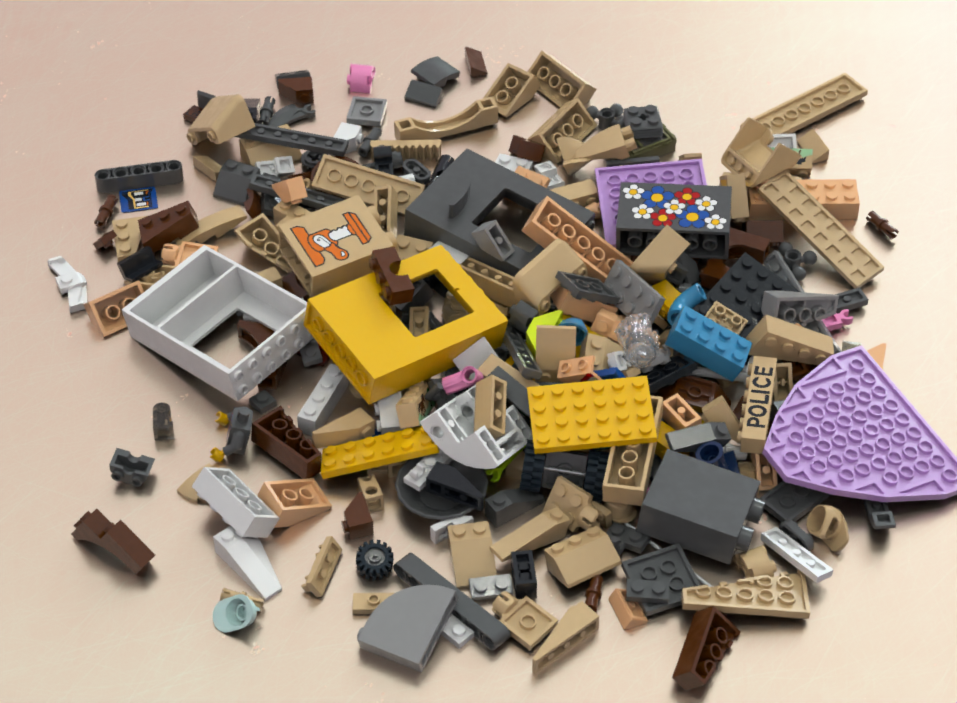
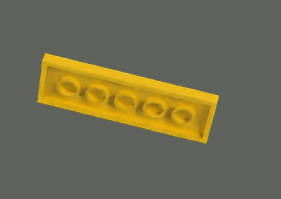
M422 425L405 428L396 432H387L383 435L367 437L357 441H349L340 445H331L322 449L321 476L323 479L436 454L439 453V447L433 442L427 432L424 431Z

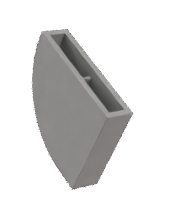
M418 585L403 589L389 596L372 612L364 628L361 627L358 631L357 640L360 648L422 673L458 601L456 590L438 585Z

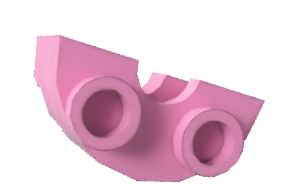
M350 64V74L347 75V84L350 85V92H371L372 80L376 73L374 66Z

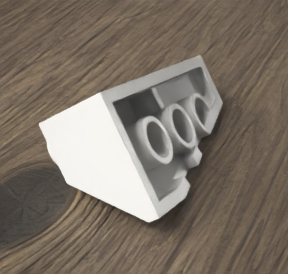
M232 526L213 536L215 552L261 598L267 601L282 591L278 578L258 538L240 537L235 533V529Z

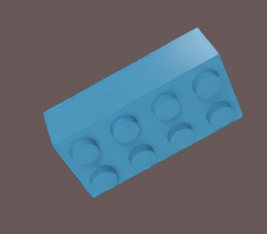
M685 305L675 318L665 345L733 382L744 368L752 342Z

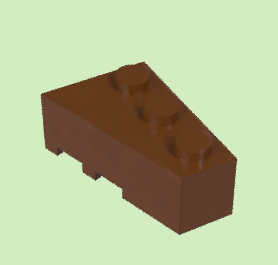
M189 200L138 220L143 247L150 246L153 254L162 249L164 244L171 243L177 238L182 239L199 228L197 214Z

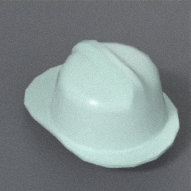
M244 594L225 598L214 607L213 623L219 631L224 633L239 630L251 625L255 621L260 608L256 607L254 602Z

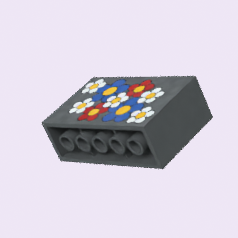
M621 182L616 223V249L624 255L639 256L661 230L668 225L690 243L684 251L689 257L728 259L732 186Z

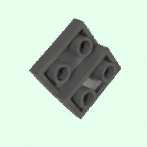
M438 56L429 58L411 69V73L416 75L419 80L437 87L445 86L447 80L459 78L460 75L459 70Z

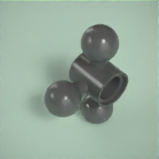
M618 103L611 105L610 108H602L600 111L595 106H589L586 109L593 120L599 119V128L601 130L617 124L620 125V128L625 127L623 119L614 120L615 117H619L623 113V107Z
M783 242L779 245L778 250L784 256V260L797 281H802L806 277V270L800 266V263L804 262L806 265H813L817 261L816 253L806 251L801 256V252L793 249L791 243Z

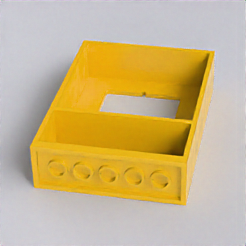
M442 245L402 260L399 272L395 275L408 274L411 282L414 283L435 274L469 314L420 336H413L380 297L383 296L380 284H377L374 272L309 298L307 301L304 327L369 405L455 367L453 359L482 337L486 338L493 350L502 345V339L508 323L506 316L499 311L494 302L484 294V291L476 285L471 276L462 269L461 265L453 259L451 254Z

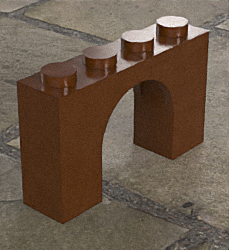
M730 227L728 259H707L706 267L702 268L699 274L702 287L711 290L730 269L724 262L729 259L740 258L744 253H747L763 264L769 255L771 239Z

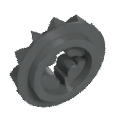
M307 150L301 156L302 166H306L307 169L314 168L322 160L324 153Z

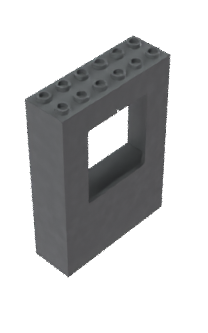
M466 149L405 209L404 236L430 241L433 244L440 241L469 255L470 258L515 277L522 268L544 250L542 246L538 244L532 252H527L511 244L515 252L501 262L480 249L471 234L478 228L477 225L504 197L533 212L535 207L548 196L591 230H593L596 222L594 221L595 212ZM463 181L471 182L470 196L466 205L454 218H449V205L452 193L461 192Z

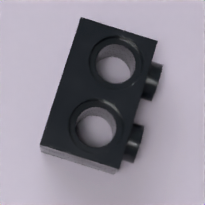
M532 550L511 552V571L515 597L523 599L527 596L530 599H536L537 579Z

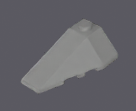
M764 291L761 311L763 317L769 315L792 324L798 323L805 327L807 323L815 320L820 321L835 315L839 296L793 291Z

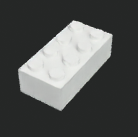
M203 467L192 485L197 491V495L210 504L209 507L213 511L218 512L223 517L222 520L235 529V533L240 537L268 538L280 519L230 469Z

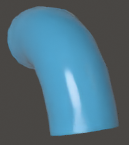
M698 283L683 291L671 304L667 313V321L670 325H673L675 318L685 305L693 309L707 299L704 290Z

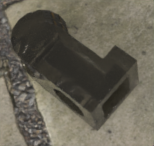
M157 403L153 407L155 441L175 439L170 406L167 403Z

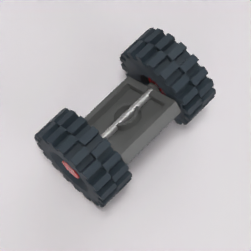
M527 439L519 490L539 493L540 486L552 489L557 477L563 476L593 495L592 501L602 503V485L609 453L589 450V455L588 453L576 451L547 453V455L546 453L534 454L533 440Z

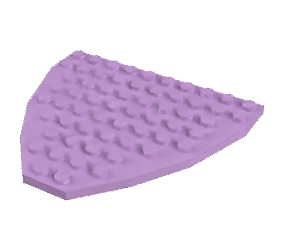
M862 345L831 355L794 385L775 415L762 452L784 482L832 495L879 502L941 500L957 495V457Z

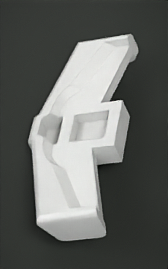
M62 256L49 259L47 261L48 267L58 275L55 279L61 294L68 293L70 313L84 310L83 304L87 303V281L84 275L76 272Z

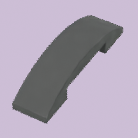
M863 499L867 516L874 529L896 528L892 511H889L887 502Z

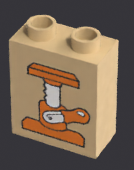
M359 195L278 225L279 250L310 298L373 273L374 271L369 267L372 251L395 247L398 252V243L391 231L384 233L380 227L381 219L377 209L374 206L367 207Z

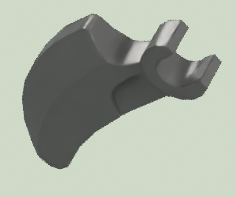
M295 104L285 106L271 117L269 126L279 127L285 124L289 125L303 118H313L316 116L315 110L311 111V104L305 105L304 108H298Z

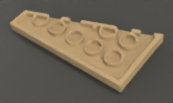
M800 570L793 574L781 572L779 576L774 577L762 575L738 579L736 583L728 584L727 581L719 582L718 586L712 587L700 585L682 588L681 598L682 609L700 611L715 606L720 612L803 619H809L810 617L806 577Z

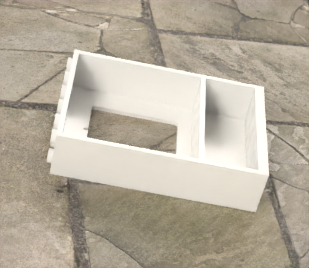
M206 245L199 248L122 309L130 336L237 402L314 338L303 325L307 307L306 301ZM236 311L242 312L275 331V333L231 369L193 347Z

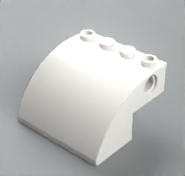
M475 384L420 421V424L433 442L455 461L473 468L492 469L527 444V439L533 440L532 430L513 404L506 409L505 435L494 439L485 425L474 432Z

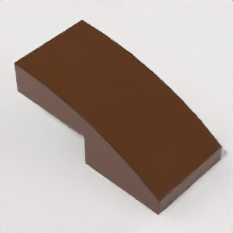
M248 188L246 190L249 199L243 203L246 212L254 219L262 214L261 196L257 191Z

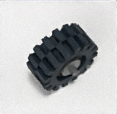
M370 540V544L364 542L363 547L360 545L356 553L357 571L360 570L361 576L365 574V578L368 580L370 576L373 577L372 580L376 581V577H379V580H381L383 575L387 577L389 571H392L394 554L391 552V547H387V543L383 542V544H380L381 540H377V543Z

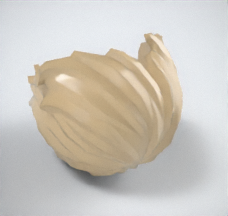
M447 291L443 302L444 305L442 306L443 309L441 310L443 312L441 317L444 319V324L469 314L456 298Z

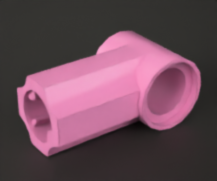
M467 366L460 372L442 378V385L446 394L450 395L474 386L484 377L482 372L476 368ZM475 373V378L469 381L470 375Z

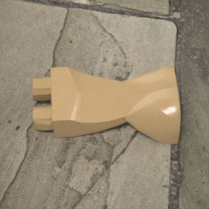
M619 124L611 126L597 133L585 143L570 137L557 138V143L564 159L563 166L569 176L575 174L592 160L607 158L623 160L630 157L629 151L637 149L630 125L624 128H620Z

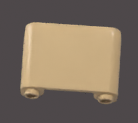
M240 94L214 97L208 102L189 127L186 136L192 145H197L207 138L215 144H220L256 126L247 104Z

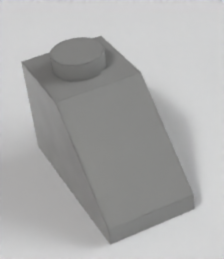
M497 220L482 223L471 233L480 249L501 262L515 252Z

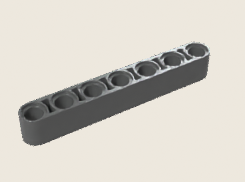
M410 552L393 565L395 573L411 587L438 585L456 590L458 601L451 614L472 629L474 637L489 649H497L510 638V632L502 622L415 554Z

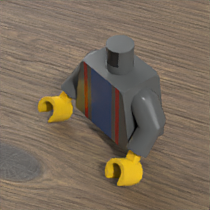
M244 406L234 407L233 411L228 412V414L218 411L216 416L219 418L215 422L222 426H226L229 422L226 446L223 447L222 451L214 447L210 451L212 454L210 458L216 462H221L225 455L229 456L233 453L245 455L251 432L253 411Z

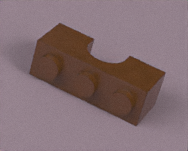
M395 247L373 250L371 259H369V267L374 271L376 282L380 284L383 296L387 298L390 306L412 302L415 290L408 274L395 275L398 274L401 263Z

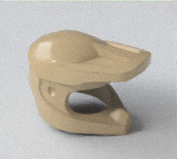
M818 505L811 510L806 521L807 530L814 536L822 539L831 551L839 552L844 549L849 542V534L846 520L840 509L830 505Z

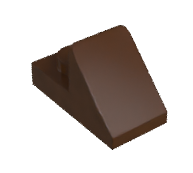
M513 135L508 152L516 154L517 157L541 163L546 146L521 136Z

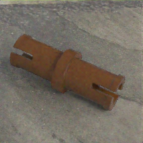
M108 195L104 205L100 206L99 214L94 221L97 227L104 228L108 218L113 215V209L118 202V198L115 199L116 196Z
M870 211L867 214L870 217L866 216V220L876 226V230L883 232L890 239L897 237L895 233L898 234L899 230L893 227L886 218H882L875 211Z
M600 575L590 578L589 588L585 592V604L595 613L598 601L602 597L601 588L604 579Z

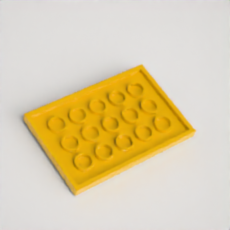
M647 376L527 387L534 454L657 442Z

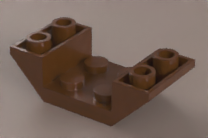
M693 376L682 377L676 380L673 385L664 386L656 394L652 395L663 397L664 401L678 393L694 411L703 413V406L721 395L728 405L731 406V400L717 383Z

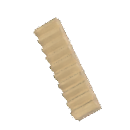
M441 139L371 140L370 142L371 159L373 162V147L380 145H391L392 152H401L403 161L405 158H414L416 160L421 158L423 161L426 158L430 161L435 158L439 161L441 157Z

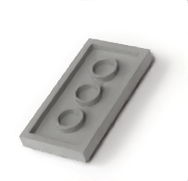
M616 259L604 284L620 298L617 305H614L642 331L649 332L665 298L622 260Z

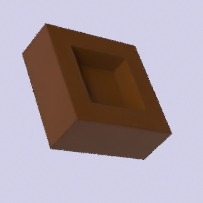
M111 230L93 243L96 249L101 247L106 249L114 243L112 239L117 234L114 230Z

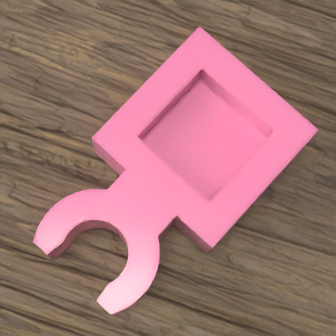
M844 309L838 314L836 313L822 319L828 331L842 328V324H852L853 316L848 317L849 310Z

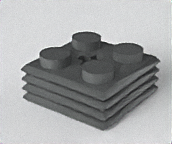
M630 106L623 109L625 127L630 125L634 139L663 136V124L658 106Z

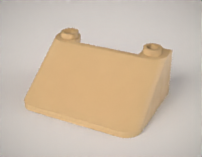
M747 117L722 155L721 163L733 174L745 173L746 186L753 188L796 165L801 155L781 143H778L775 149L772 150L767 146L774 140L772 130L751 117Z

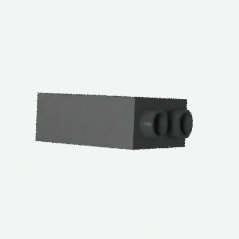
M667 449L642 503L636 532L673 545L679 543L681 548L730 565L736 549L747 553L755 529L747 527V522L750 521L758 524L766 504L765 500L757 498L761 481Z

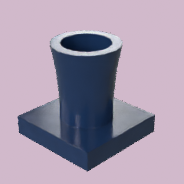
M715 441L703 443L697 449L696 459L741 474L734 450L724 453L722 445Z

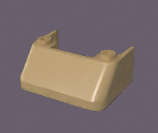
M666 225L632 263L630 268L648 284L655 285L665 280L668 272L671 274L678 266L676 264L677 259L690 243L670 226Z
M559 238L554 240L515 275L512 283L515 304L517 305L522 300L539 312V316L543 315L550 309V295L561 286V282L555 278L557 272L562 271L588 276L586 264L566 241Z

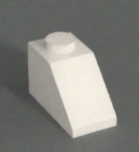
M342 122L334 138L349 141V146L345 153L347 154L356 151L359 144L363 143L364 134H362L361 126Z

